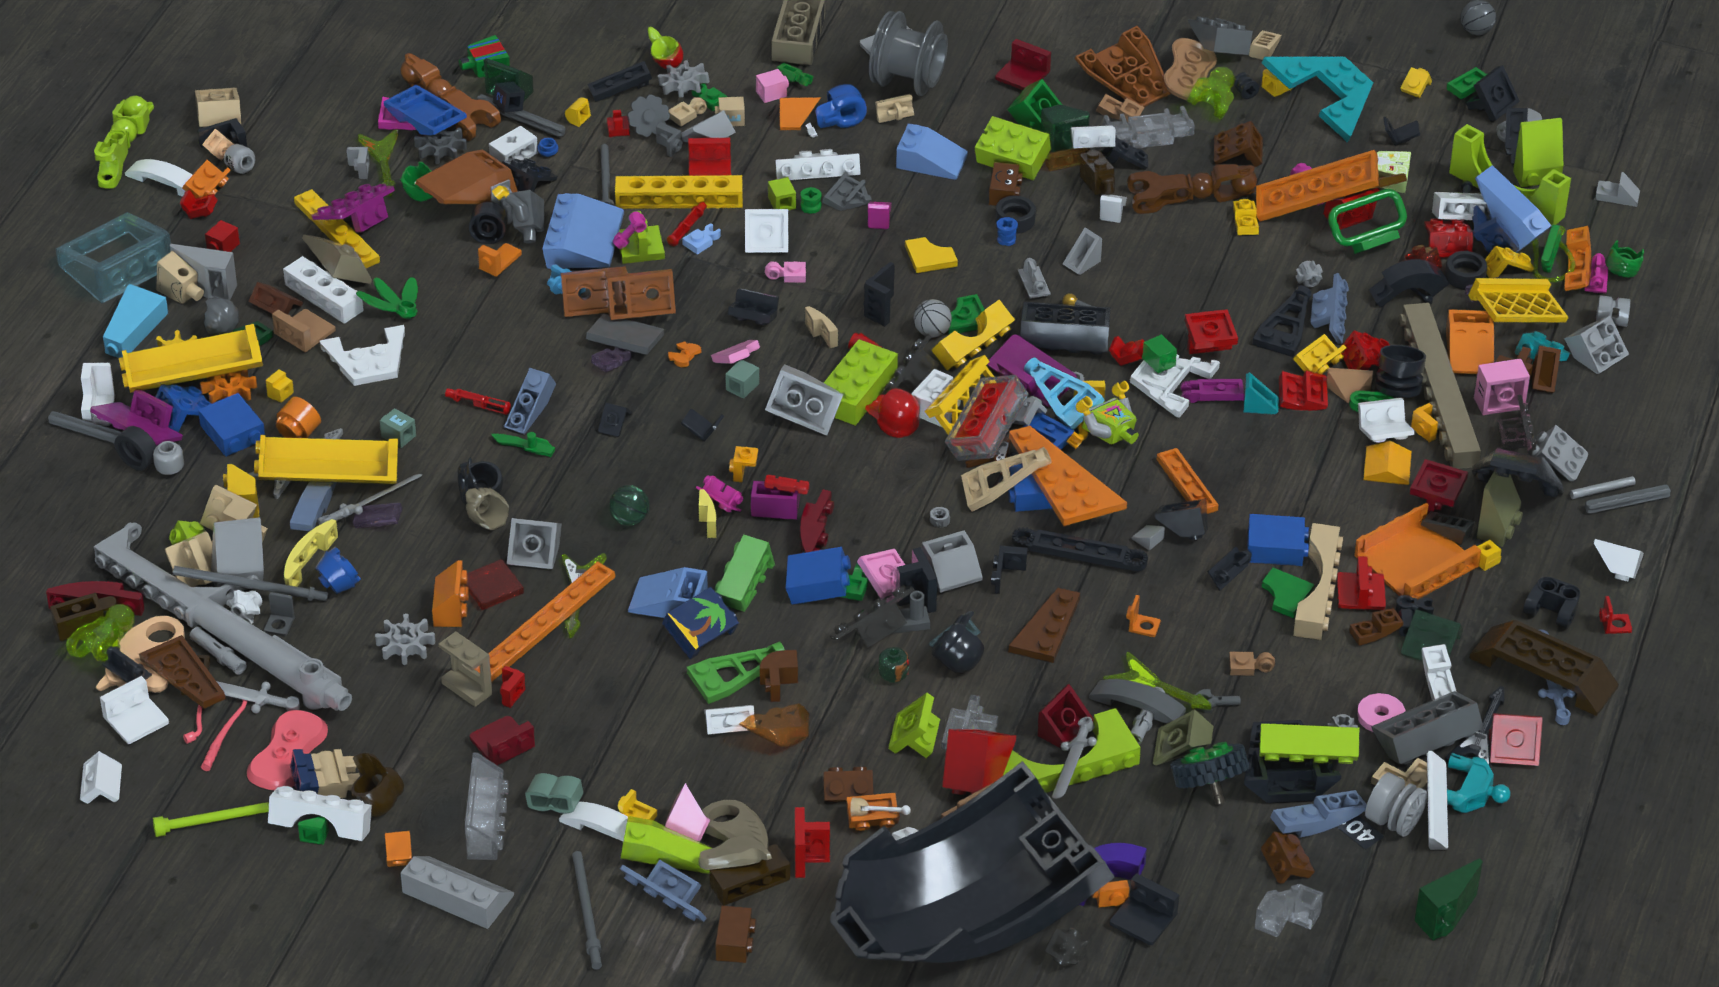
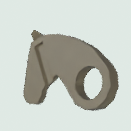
M721 800L711 803L702 810L703 814L710 819L704 833L725 842L700 853L698 861L700 868L712 870L759 863L762 859H772L768 851L769 842L765 826L759 816L744 803L737 800ZM723 815L737 816L725 822L713 821L715 818Z

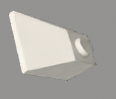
M1595 539L1594 545L1610 572L1616 574L1615 578L1627 582L1629 577L1635 579L1644 553Z

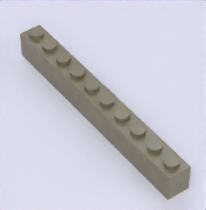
M1430 304L1403 305V313L1399 315V323L1401 327H1404L1405 341L1409 342V346L1423 351L1426 355L1425 369L1421 373L1423 376L1421 385L1424 386L1425 400H1428L1433 406L1432 415H1434V419L1438 422L1437 430H1439L1440 444L1445 447L1446 461L1449 460L1451 467L1457 469L1472 468L1473 465L1479 462L1481 450Z

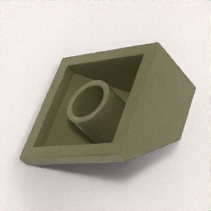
M1194 709L1158 729L1153 764L1157 766L1190 754V750L1194 748H1206L1211 744L1214 726Z

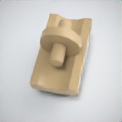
M910 94L875 102L877 121L879 123L895 119L902 120L904 117L914 115L912 95Z

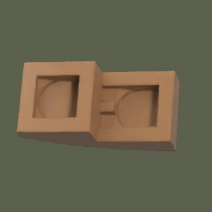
M1105 94L1096 112L1121 121L1137 122L1145 107L1128 98L1122 103Z

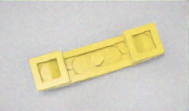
M331 519L315 527L295 545L286 561L284 570L285 585L298 587L302 582L301 569L318 549L327 551L338 538L336 520Z

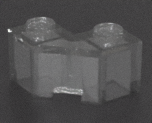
M1302 884L1291 886L1290 890L1277 892V890L1268 891L1257 908L1255 929L1275 937L1280 935L1287 921L1312 929L1321 914L1323 893Z

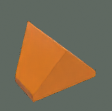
M780 98V130H801L802 124L820 98Z

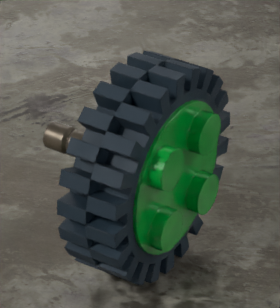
M1227 742L1217 743L1206 750L1204 747L1194 748L1190 750V754L1176 759L1170 764L1176 787L1192 788L1197 785L1204 786L1205 784H1210L1216 805L1225 802L1219 781L1232 778L1234 775H1239L1249 769L1244 745H1227Z

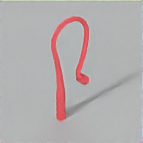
M242 699L243 702L240 708L233 714L214 739L201 765L202 770L210 771L227 732L245 709L248 703L247 700ZM198 705L196 715L197 731L183 735L187 744L195 741L196 737L202 732L201 715L203 708Z

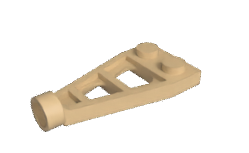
M1042 447L1036 451L1032 450L981 465L961 475L969 509L973 512L993 502L1038 468L1051 464L1052 461L1047 450ZM1022 463L1023 468L1010 476L1009 467ZM1002 472L1003 480L993 488H989L987 477L990 474Z

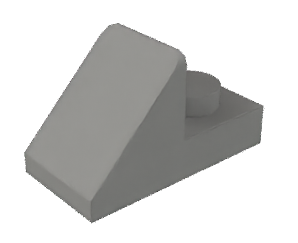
M1622 172L1619 184L1609 181L1598 182L1595 200L1637 207L1640 190Z

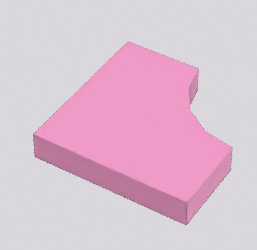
M747 340L712 354L711 357L715 363H734L749 357L750 353L759 349L760 346L758 340Z
M895 549L861 556L857 560V563L880 598L896 594L897 567L905 564Z

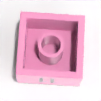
M1522 359L1478 366L1474 399L1482 415L1525 409L1530 375Z

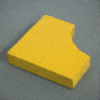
M926 237L905 240V248L916 273L958 266V260L952 247L936 246L930 243Z

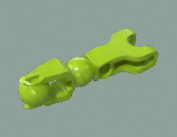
M130 96L126 100L123 99L113 110L111 130L104 142L99 141L94 149L95 160L100 161L97 175L99 187L115 188L118 185L122 176L123 163L128 154V148H130L131 142L135 140L137 134H143L146 131L150 120L149 114L154 109L153 102H147L140 96ZM107 175L112 176L110 180H105Z

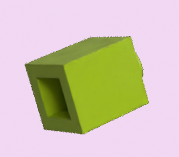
M789 178L768 181V198L773 208L796 209V192Z

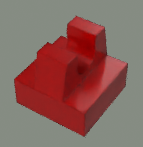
M613 110V117L607 118L609 137L630 135L627 116H621V110Z

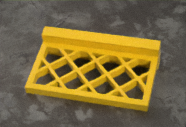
M1476 278L1468 294L1472 301H1479L1494 322H1567L1568 319L1566 313L1549 292L1551 283L1548 279Z
M985 355L970 360L924 411L929 418L935 416L952 441L961 425H958V415H964L965 420L970 411V402H975L984 386L981 384L980 375L983 374L985 376L987 384L999 383L986 366L990 361ZM969 387L975 388V398L969 397ZM958 399L963 400L964 411L958 410ZM947 412L952 413V423H949L944 417ZM956 444L960 451L965 450L962 444Z

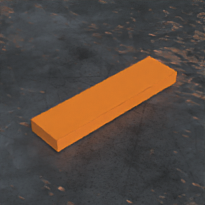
M1177 448L1157 454L1156 460L1186 501L1206 498L1207 514L1218 511V503Z

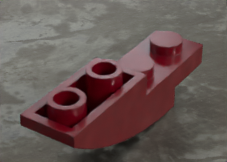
M822 490L816 504L807 502L805 505L800 526L801 553L821 550L827 544L828 534L825 533V526L828 514L831 515L834 509V501H831V491Z
M77 582L52 587L46 591L49 609L50 606L96 592L98 599L107 596L114 597L119 613L142 616L145 610L142 593L126 591L123 589V583Z

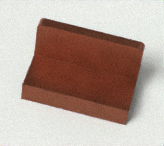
M260 282L256 283L248 301L272 314L277 310L289 314L293 304L299 306L303 304L302 301Z

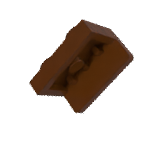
M833 767L823 773L824 802H846L847 797L873 795V770H867V767H854L852 771H843V768Z
M1273 832L1261 847V851L1278 883L1284 884L1290 875L1310 878L1315 872L1309 857L1305 854L1300 844V840L1293 834Z

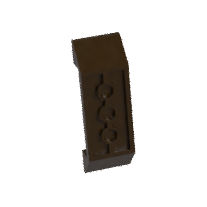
M1517 620L1492 626L1469 656L1470 659L1488 667H1491L1499 657L1578 693L1575 707L1595 716L1600 713L1619 686L1601 658Z

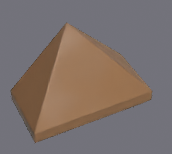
M1328 368L1327 388L1349 403L1350 395L1353 392L1371 390L1373 371Z

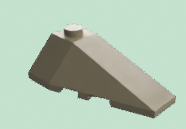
M303 234L302 239L333 278L371 284L372 279L353 247L325 238Z

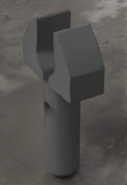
M1203 689L1195 694L1196 705H1198L1195 708L1203 713H1212V708L1215 706L1240 705L1241 698L1240 696H1214L1211 694L1210 689Z

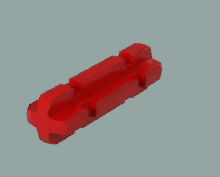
M769 474L765 477L764 486L766 488L774 489V487H777V490L792 493L798 491V494H808V481L800 480V482H797V479L781 476L776 478L775 475Z

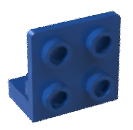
M161 385L155 396L159 400L173 406L168 427L179 432L187 414L199 416L198 409L211 404L203 396L201 390L194 386Z

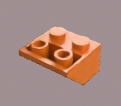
M456 561L435 577L432 607L434 627H462V619L467 617V603H464V601L469 599V588L464 587V584H467V570H463L462 561Z

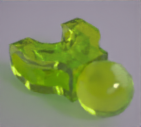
M1222 66L1215 68L1210 73L1209 78L1197 79L1186 101L1193 105L1200 101L1211 104L1215 110L1213 115L1222 120L1234 99L1233 93L1230 90L1235 80L1233 72L1229 68Z
M124 604L110 607L105 617L100 616L94 622L79 627L68 638L66 642L68 653L74 657H84L92 651L96 660L105 662L108 660L106 651L110 646L121 647L120 641L125 636L124 633L129 631L135 622L134 612ZM83 640V643L76 650L78 641Z

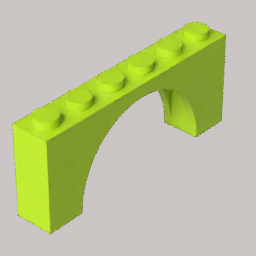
M1466 124L1454 134L1449 173L1463 181H1470L1473 186L1479 188L1475 178L1491 167L1492 164L1485 150L1484 133ZM1553 169L1541 179L1537 189H1524L1515 186L1539 209L1551 226L1556 225L1565 218L1571 182L1570 177Z
M1116 708L1094 715L1093 723L1095 728L1093 732L1097 743L1088 754L1078 760L1069 785L1088 781L1092 778L1139 764L1141 747ZM1012 750L1003 775L1023 761L1046 793L1055 789L1064 764L1046 765L1032 762Z

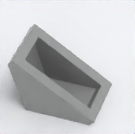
M1084 228L1063 265L1081 275L1101 262L1102 238L1089 229Z

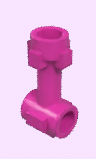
M640 212L631 213L629 215L631 224L622 233L618 232L614 236L612 241L619 249H623V247L629 244V238L635 231L639 233L646 229V219Z

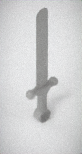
M422 474L413 475L355 505L343 503L339 506L338 511L318 518V523L320 525L331 519L338 521L353 513L359 515L363 512L361 506L421 477Z
M216 681L226 696L255 702L251 707L253 713H259L261 706L264 704L284 707L287 711L300 710L299 699L295 696L282 698L267 694L271 687L269 682H263L261 690L258 691Z
M1091 717L1080 719L1078 721L1080 729L1076 738L1069 743L1063 742L1061 744L1063 751L1070 749V752L1052 794L1054 799L1060 798L1066 793L1083 748L1095 746L1097 743L1094 737L1086 739L1088 732L1095 728Z

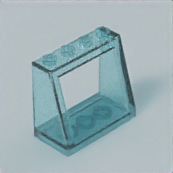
M127 212L56 248L57 261L64 271L97 300L104 303L125 292L129 284L137 286L157 275V262L170 253V235L165 229ZM128 232L139 241V243L100 263L85 256V254Z

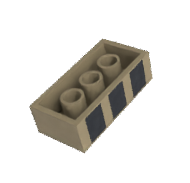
M783 0L772 38V61L812 65L825 19V0Z

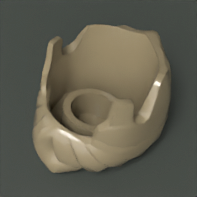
M473 488L466 492L467 514L474 523L488 530H495L506 525L509 505L503 496L491 488H478V490Z

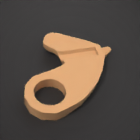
M155 616L131 628L115 645L120 648L122 653L137 664H142L144 669L152 674L151 677L146 679L148 692H162L169 683L140 661L139 653L164 643L153 642L148 637L158 630H167L174 633L171 639L181 635L185 639L184 626L178 619L170 616ZM106 668V675L99 681L96 689L103 691L111 686L117 685L121 687L127 683Z

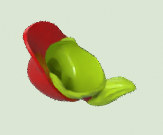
M648 27V35L652 42L651 54L653 60L664 69H667V65H671L673 68L678 67L684 56L680 43L670 36H661L655 28Z

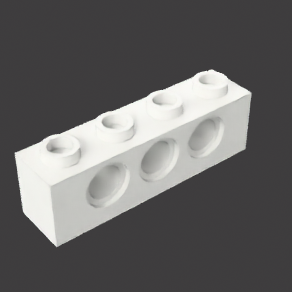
M1434 192L1432 213L1438 219L1472 220L1473 207L1478 205L1488 219L1491 220L1489 208L1481 194Z
M303 256L283 269L285 285L342 323L345 324L363 312V300L356 295L357 290L352 289L343 281L333 278L328 271H324L314 262L307 260Z

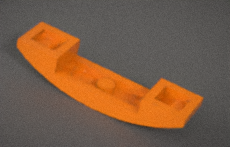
M1584 226L1567 230L1566 245L1569 255L1568 273H1565V291L1587 287L1590 282L1591 242L1589 228Z

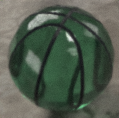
M632 485L622 486L610 497L609 510L612 517L620 524L636 525L647 516L649 499L639 487Z

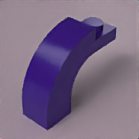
M1110 843L1094 848L1105 861L1114 877L1131 880L1136 873L1141 875L1145 867L1147 848L1128 843ZM1086 900L1079 905L1084 906Z

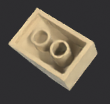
M237 88L195 90L199 127L204 128L237 118L241 124L240 99Z

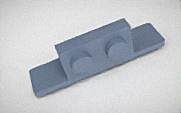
M1336 273L1333 278V288L1321 290L1313 294L1311 324L1315 329L1330 323L1329 331L1336 342L1341 344L1343 343V334H1345V309L1348 304L1346 296L1349 287L1346 280H1342L1339 273Z
M661 860L658 861L647 879L624 865L620 867V870L625 874L624 879L632 885L637 886L638 883L643 885V890L654 898L657 895L663 897V902L672 909H676L677 906L683 909L682 914L692 921H695L696 918L703 922L706 920L701 911L689 905L701 887L697 881Z

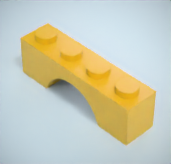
M998 300L976 318L978 325L977 336L966 337L954 331L941 340L931 351L947 371L953 366L959 368L967 361L965 359L967 356L970 355L973 358L982 351L981 346L985 345L987 348L997 340L995 336L999 334L1002 337L1011 330L1009 326L1015 319L1002 302Z

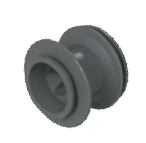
M888 11L880 21L873 39L869 59L870 80L873 83H878L880 87H885L892 81L895 74L914 79V90L917 96L925 95L939 81L946 61L948 39L947 35L944 34L942 23L938 20L932 22L926 33L907 29L906 17L902 11Z

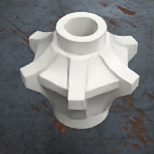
M235 590L233 599L227 600L226 605L231 607V612L252 624L255 614H260L259 607L262 605V598L256 591L242 592Z

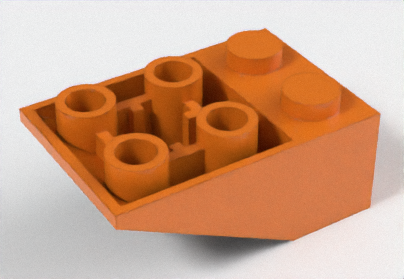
M1448 310L1446 337L1448 358L1452 370L1458 374H1477L1479 365L1494 363V322L1487 311Z

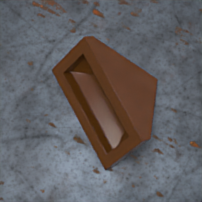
M1538 346L1532 364V389L1550 393L1555 392L1561 349Z

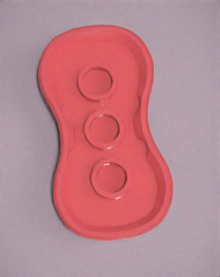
M291 710L282 714L272 727L269 745L248 765V780L254 785L268 790H276L277 787L295 786L290 769L293 749H303L304 754H309L320 745L328 733V726L325 721L315 714L301 710Z

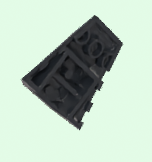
M1301 720L1253 722L1248 752L1249 769L1246 770L1244 785L1265 802L1315 800L1316 796L1323 795L1341 780V774L1333 769V763L1330 759H1328V763H1315L1314 759L1304 758L1303 762H1291L1289 758L1279 757V761H1267L1265 757L1259 756L1261 724L1304 725Z

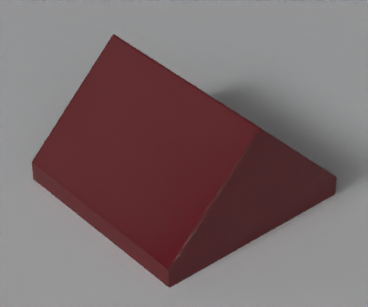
M1067 684L1039 712L1038 736L1061 748L1063 742L1069 743L1076 738L1080 729L1078 725L1080 719L1091 717L1094 722L1093 717L1070 684Z

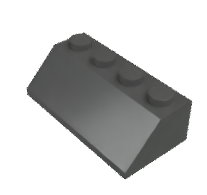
M1456 691L1371 726L1372 731L1389 759L1398 764L1411 763L1414 758L1427 755L1428 751L1434 752L1435 749L1442 746L1453 745L1456 740L1474 736L1477 731L1484 729L1477 702Z

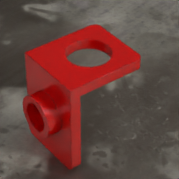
M1605 596L1603 608L1599 610L1600 622H1603L1605 634L1631 633L1632 626L1629 615L1613 614L1610 598ZM1614 620H1621L1625 623V626L1621 628L1615 627L1612 622Z

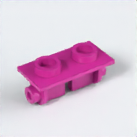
M1597 253L1592 258L1590 282L1585 287V291L1606 294L1608 268L1605 264V257L1601 253Z
M706 476L703 481L705 484L703 488L696 486L698 490L704 489L712 502L714 500L718 501L721 509L727 512L732 510L741 512V509L736 507L743 501L741 492L728 485L724 492H722L725 483L715 476Z

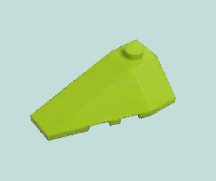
M628 816L621 859L655 865L661 860L673 868L710 874V870L700 868L698 861L702 851L712 848L673 831L656 821Z

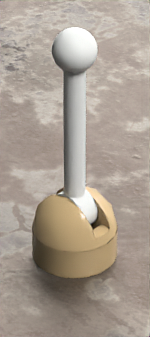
M852 797L851 817L865 816L868 811L901 812L903 815H908L911 812L910 807L904 805L902 808L869 806L867 801L862 798Z

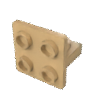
M208 532L200 533L165 548L172 570L174 566L211 572L212 541ZM175 575L176 578L191 587L206 585L212 582Z

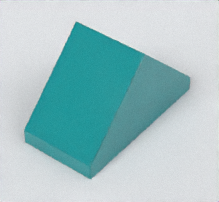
M1250 372L1247 373L1244 391V412L1278 413L1279 397Z

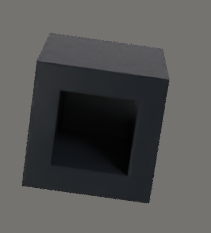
M514 82L495 83L493 103L504 113L523 111L525 91Z

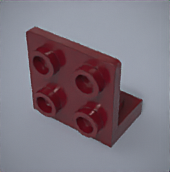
M1015 39L1012 42L1011 60L995 75V79L1024 90L1030 84L1044 79L1050 72L1051 52Z

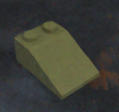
M1494 472L1485 486L1477 533L1478 539L1484 541L1491 540L1494 544L1503 547L1507 539L1512 538L1515 530L1514 526L1515 524H1520L1523 512H1520L1521 500L1510 474L1509 478L1497 476Z

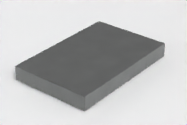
M603 313L587 331L586 339L647 355L664 336V329L627 319L611 320L609 315Z

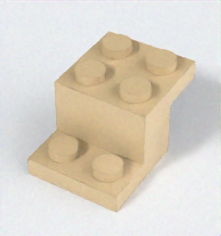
M215 485L211 491L200 524L213 530L214 522L253 518L257 504ZM261 525L263 542L268 528Z

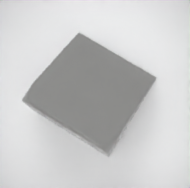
M1146 525L1132 537V540L1151 550L1164 539L1165 527Z

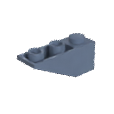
M529 368L504 425L505 429L525 435L548 404L556 386L550 374Z

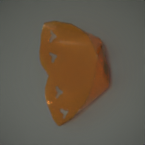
M799 703L784 708L776 707L770 709L766 715H750L738 725L780 747L784 746L783 748H787L804 741L809 736V712ZM793 710H796L794 712V715L787 714V712H792ZM759 720H762V722L760 723V725L757 724V723H754V721L758 722Z

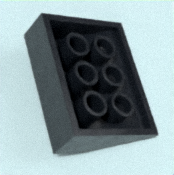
M1024 302L1020 337L1036 348H1046L1048 351L1068 349L1072 353H1079L1082 350L1090 351L1092 354H1102L1108 350L1111 307Z

